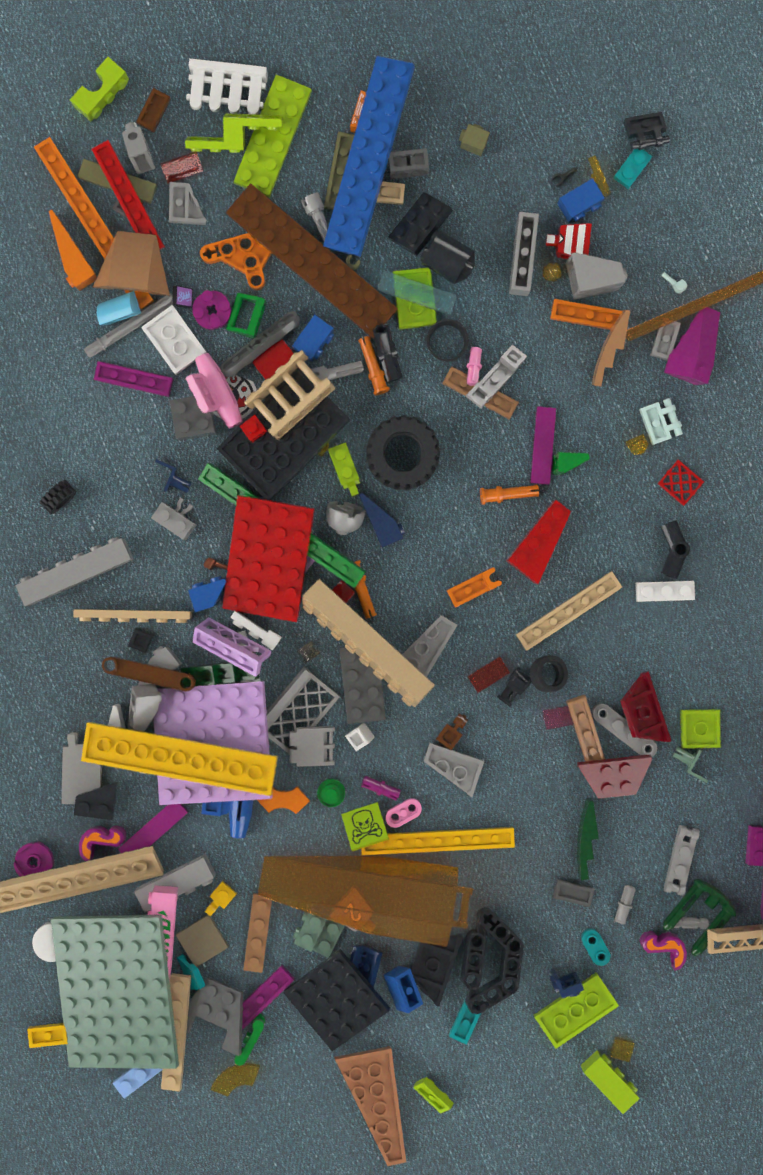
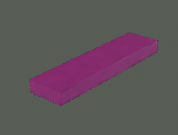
M100 361L97 362L93 379L165 397H170L173 378Z
M536 407L530 483L550 485L556 408Z
M183 804L167 805L119 847L118 850L124 853L150 847L189 811Z
M283 965L276 969L243 1001L242 1030L295 980Z

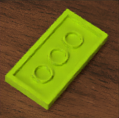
M597 972L581 982L584 990L575 997L568 996L563 999L559 997L534 1014V1018L555 1049L619 1006Z

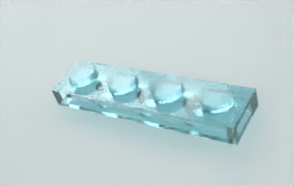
M383 271L377 291L448 315L451 314L457 295L387 271Z

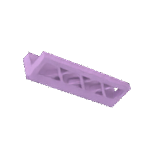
M209 617L195 627L193 643L255 677L260 673L262 662L271 656V650ZM208 625H210L211 627H213V628H215V629H208V628H206V627H207ZM221 635H228L231 638H225ZM237 643H243L247 646H240ZM253 652H260L262 655L258 656Z

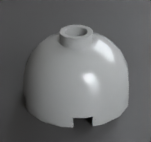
M338 501L327 504V522L332 529L336 530L337 534L347 535V533L356 531L362 525L365 511H363L362 507L349 502H344V505H338Z

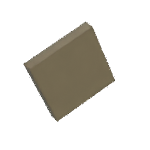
M208 914L176 933V937L196 967L229 947L212 917Z

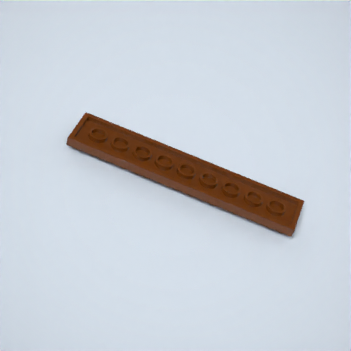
M251 183L226 211L227 216L372 339H374L373 329L376 325H385L398 310L395 305L328 248L323 247L322 243Z

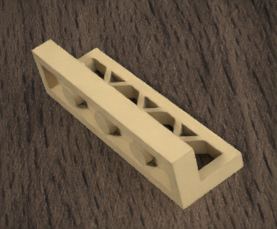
M763 924L707 929L708 953L710 954L763 949ZM757 938L753 944L747 942V939ZM733 940H740L736 946H732L729 943ZM714 941L723 942L718 948H714Z

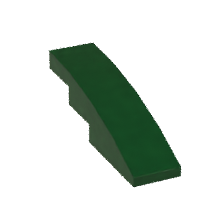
M230 662L180 668L181 672L195 677V686L259 679V674L255 677ZM184 677L182 680L183 686L190 687L191 680Z
M586 798L578 831L577 863L578 875L581 880L589 879L586 860L594 859L591 840L599 839L594 802L591 798Z

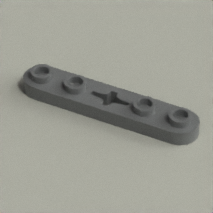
M291 311L282 316L224 361L220 366L224 376H236L243 367L251 364L256 357L274 343L281 341L291 330H295L301 320L297 312Z

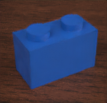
M592 178L560 197L557 204L568 223L573 220L578 222L590 210L591 212L598 210L605 198Z
M314 314L292 347L296 352L302 350L308 356L310 362L314 359L318 360L323 353L322 348L325 343L329 344L334 338V328Z
M397 966L384 974L385 981L398 1011L410 1013L423 1005L410 968Z

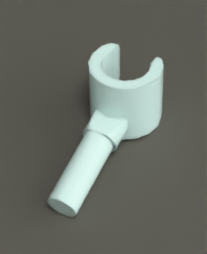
M665 272L662 274V277L671 283L676 293L686 290L687 283L683 279L676 282Z

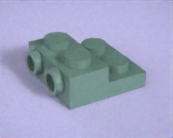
M311 905L309 910H305L301 918L304 921L301 928L297 926L293 934V938H295L294 944L329 958L345 925L333 918L329 913Z

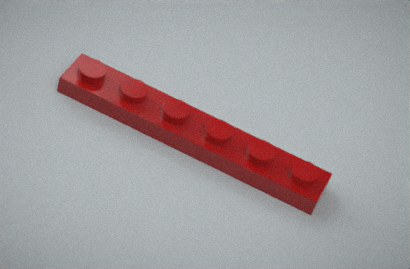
M107 140L92 148L93 154L135 233L156 235L159 249L165 248L111 142Z

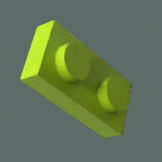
M425 1077L416 1081L413 1086L440 1114L452 1108L454 1103L431 1079Z

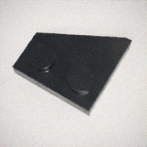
M118 782L78 794L75 799L74 815L112 820L114 817Z

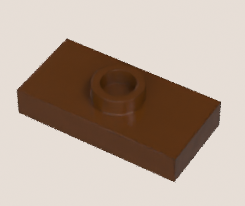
M153 88L136 120V124L154 133L171 97Z

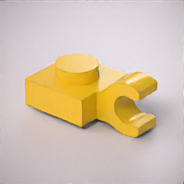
M222 881L209 896L213 901L206 908L205 912L211 917L219 905L224 909L236 896L237 892Z

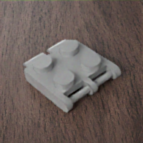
M296 727V731H290L289 745L296 746V748H289L290 763H296L297 767L335 765V760H333V748H335L333 731H335V727ZM327 732H329V743H327ZM327 749H329V760H327Z

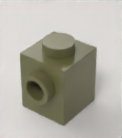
M468 124L467 129H463L460 134V148L482 156L490 132L485 131L480 125Z

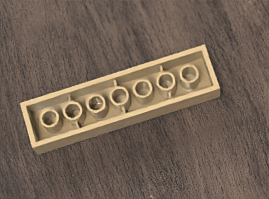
M318 579L303 595L302 604L304 606L302 608L310 615L313 613L318 618L317 622L325 628L327 626L332 631L331 635L339 641L341 639L346 644L345 648L353 654L355 652L360 657L359 661L366 667L370 666L374 670L373 673L377 678L388 682L387 686L391 691L401 694L403 696L402 700L408 706L412 705L415 707L435 686L321 580Z

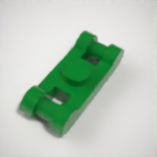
M259 1014L254 1018L251 1033L247 1032L242 1041L244 1046L241 1049V1055H235L234 1062L236 1065L242 1066L245 1064L264 1028V1015Z

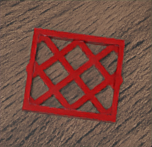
M677 460L657 484L684 506L695 495V492L704 481L681 461ZM678 465V472L672 473V469ZM681 466H682L687 472H681ZM682 474H688L689 481H682ZM672 475H679V482H673ZM691 475L697 480L691 481ZM666 476L670 478L669 483H663ZM689 483V490L683 491L682 484ZM692 483H698L695 490H692ZM679 484L680 491L673 492V485ZM664 485H670V490ZM683 493H690L686 500L683 499ZM675 494H680L681 500Z

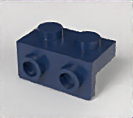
M366 944L354 945L350 960L374 988L383 952Z
M550 969L552 975L549 978L556 994L560 992L562 999L568 996L575 997L584 990L576 971L558 978L555 969Z

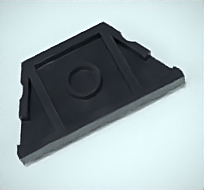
M461 934L421 939L411 967L416 985L438 1007L440 1006L463 939Z

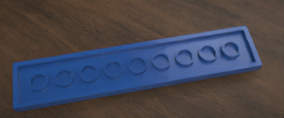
M380 56L376 57L323 247L361 257L415 66L413 63Z

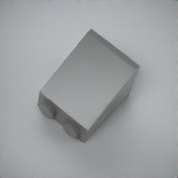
M571 253L566 262L574 300L618 291L626 282L625 280H627V272L622 267L621 262L580 253Z

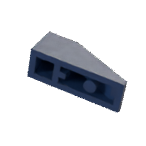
M363 493L359 494L381 547L383 548L402 540V535L405 532L401 523L397 524L391 516Z

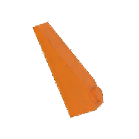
M50 210L49 215L63 267L68 275L66 280L72 288L76 287L81 291L96 281L97 275L53 210Z

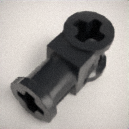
M517 667L509 676L505 684L507 687L497 698L511 707V703L517 694L521 695L531 684V678Z

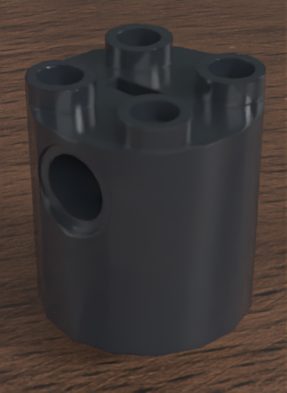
M436 230L430 239L431 246L429 248L425 247L420 256L422 265L453 284L467 279L475 266V251L443 231L439 232Z

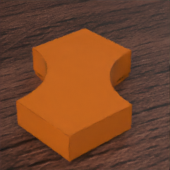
M298 786L289 791H281L273 787V798L257 800L268 813L277 808H286L297 814L310 802V799Z

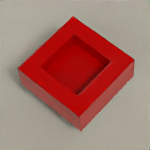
M253 415L240 425V428L252 443L267 432L256 415Z

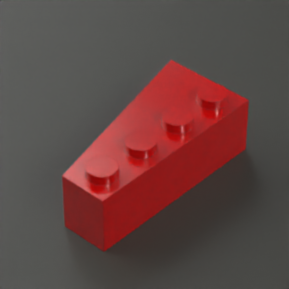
M554 500L506 561L534 584H539L571 511L557 500Z

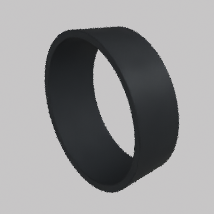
M443 319L431 326L426 342L430 353L436 359L449 362L460 358L465 353L469 337L461 323L452 319ZM441 326H453L463 336V349L453 359L439 358L430 348V337Z

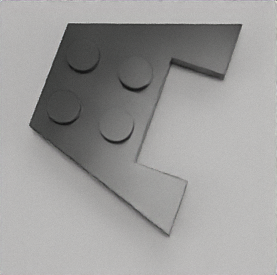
M210 977L206 978L204 981L205 987L198 989L189 1001L186 1034L190 1033L197 1016L227 1029L222 1049L240 1056L242 1049L243 991Z

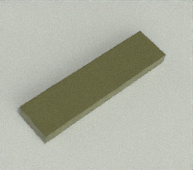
M338 132L324 209H334L353 142V134Z
M83 159L77 176L78 179L112 190L100 165ZM127 174L140 200L151 204L157 184Z

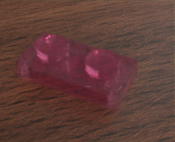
M568 706L542 710L546 730L574 725Z

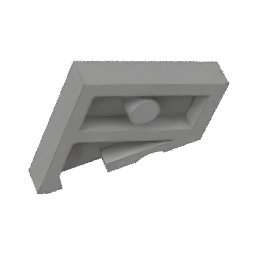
M170 182L169 223L206 225V219L200 210L197 199L194 197L190 184Z

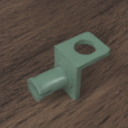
M678 746L676 751L681 753L682 756L674 752L672 757L687 764V773L707 783L708 780L691 771L702 751L698 749L696 753L691 754Z

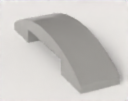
M512 345L486 376L468 392L466 397L479 408H482L510 379L527 356Z

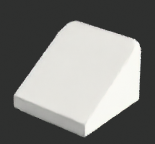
M365 723L360 724L345 736L356 751L374 739V735Z

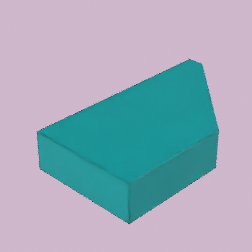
M181 954L178 956L177 960L183 974L191 975L190 989L197 990L205 987V982L198 967L194 964L190 965L185 955Z

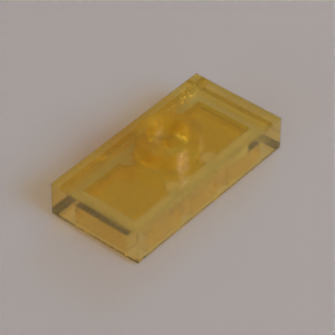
M592 156L588 158L594 172L590 174L591 177L599 185L604 197L611 195L597 157Z

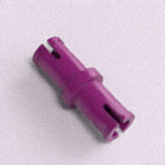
M366 775L361 783V787L376 792V795H384L397 801L401 789Z

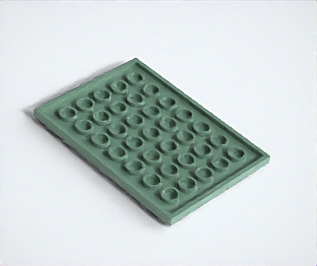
M162 915L53 917L51 919L63 1023L67 1033L68 1044H66L69 1067L177 1069L179 1059Z

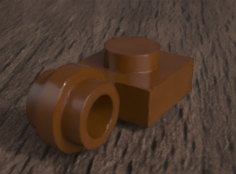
M459 713L453 721L456 725L452 727L447 723L436 740L452 750L463 735L457 729L458 727L462 729L467 723L466 715Z

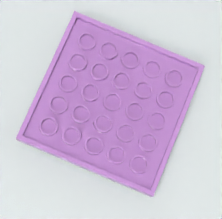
M264 681L195 686L190 691L172 688L157 689L158 692H161L162 701L159 703L158 712L154 716L155 734L269 754ZM157 775L159 805L273 798L272 795H261Z

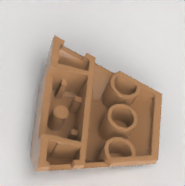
M117 231L93 288L130 290L170 296L157 236Z

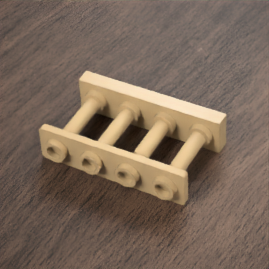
M302 350L294 353L286 365L280 366L276 370V374L266 379L257 391L248 395L247 400L244 402L250 409H253L255 406L271 423V428L268 431L277 440L284 436L335 389L327 378L320 380L305 363L308 356ZM298 367L315 385L310 393H306L291 377V374ZM284 380L300 397V402L295 407L291 406L276 389ZM271 394L286 411V415L283 418L277 420L263 404L262 400L266 396Z

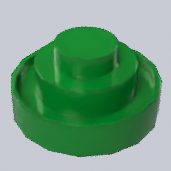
M326 779L318 787V799L324 806L336 807L344 800L345 787L337 779Z

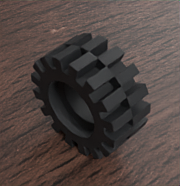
M67 480L60 481L49 492L44 494L45 496L41 498L40 504L52 515L68 504L74 498L73 496L76 495L77 491Z

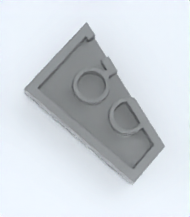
M429 742L424 762L469 796L473 797L484 760Z

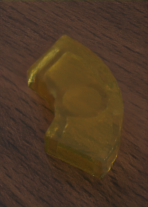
M245 1063L242 1066L233 1065L218 1075L210 1090L228 1097L231 1091L238 1086H253L260 1065Z

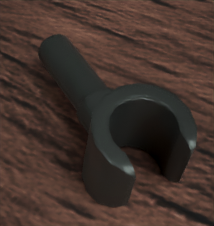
M573 167L566 173H557L552 177V181L555 178H560L561 182L556 184V187H560L563 185V181L576 172L577 169Z

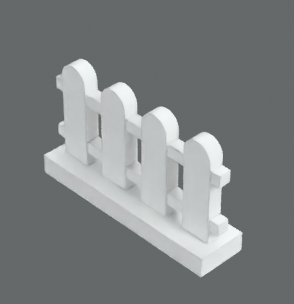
M189 59V69L191 75L189 74V81H192L191 94H187L186 99L190 101L192 109L199 110L202 107V102L209 103L210 110L213 112H218L221 109V104L228 105L231 114L239 113L240 106L247 107L248 114H259V109H263L264 102H260L261 91L266 89L268 80L267 67ZM204 83L211 84L210 96L203 95ZM223 85L230 86L229 98H222ZM243 87L249 88L248 100H241Z

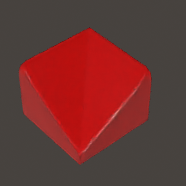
M342 580L331 590L345 603L355 594Z

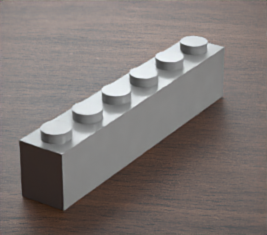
M119 537L112 538L103 547L101 544L90 548L91 552L85 555L83 552L72 556L73 560L66 562V560L60 561L51 570L45 568L38 571V575L33 578L27 576L20 579L21 583L15 586L24 606L36 604L134 560L126 540L123 538L119 539Z

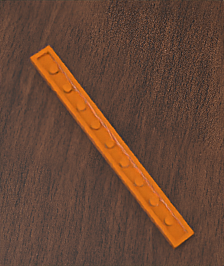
M49 137L34 146V149L105 259L114 237L56 145ZM134 291L140 310L154 302L148 292Z

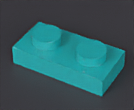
M634 149L613 178L629 189L653 156L644 150Z
M465 1000L449 1032V1037L467 1045L481 1013H471L466 1006Z

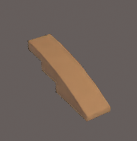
M623 310L612 326L597 360L592 385L602 386L605 367L613 368L616 349L624 350L630 310Z

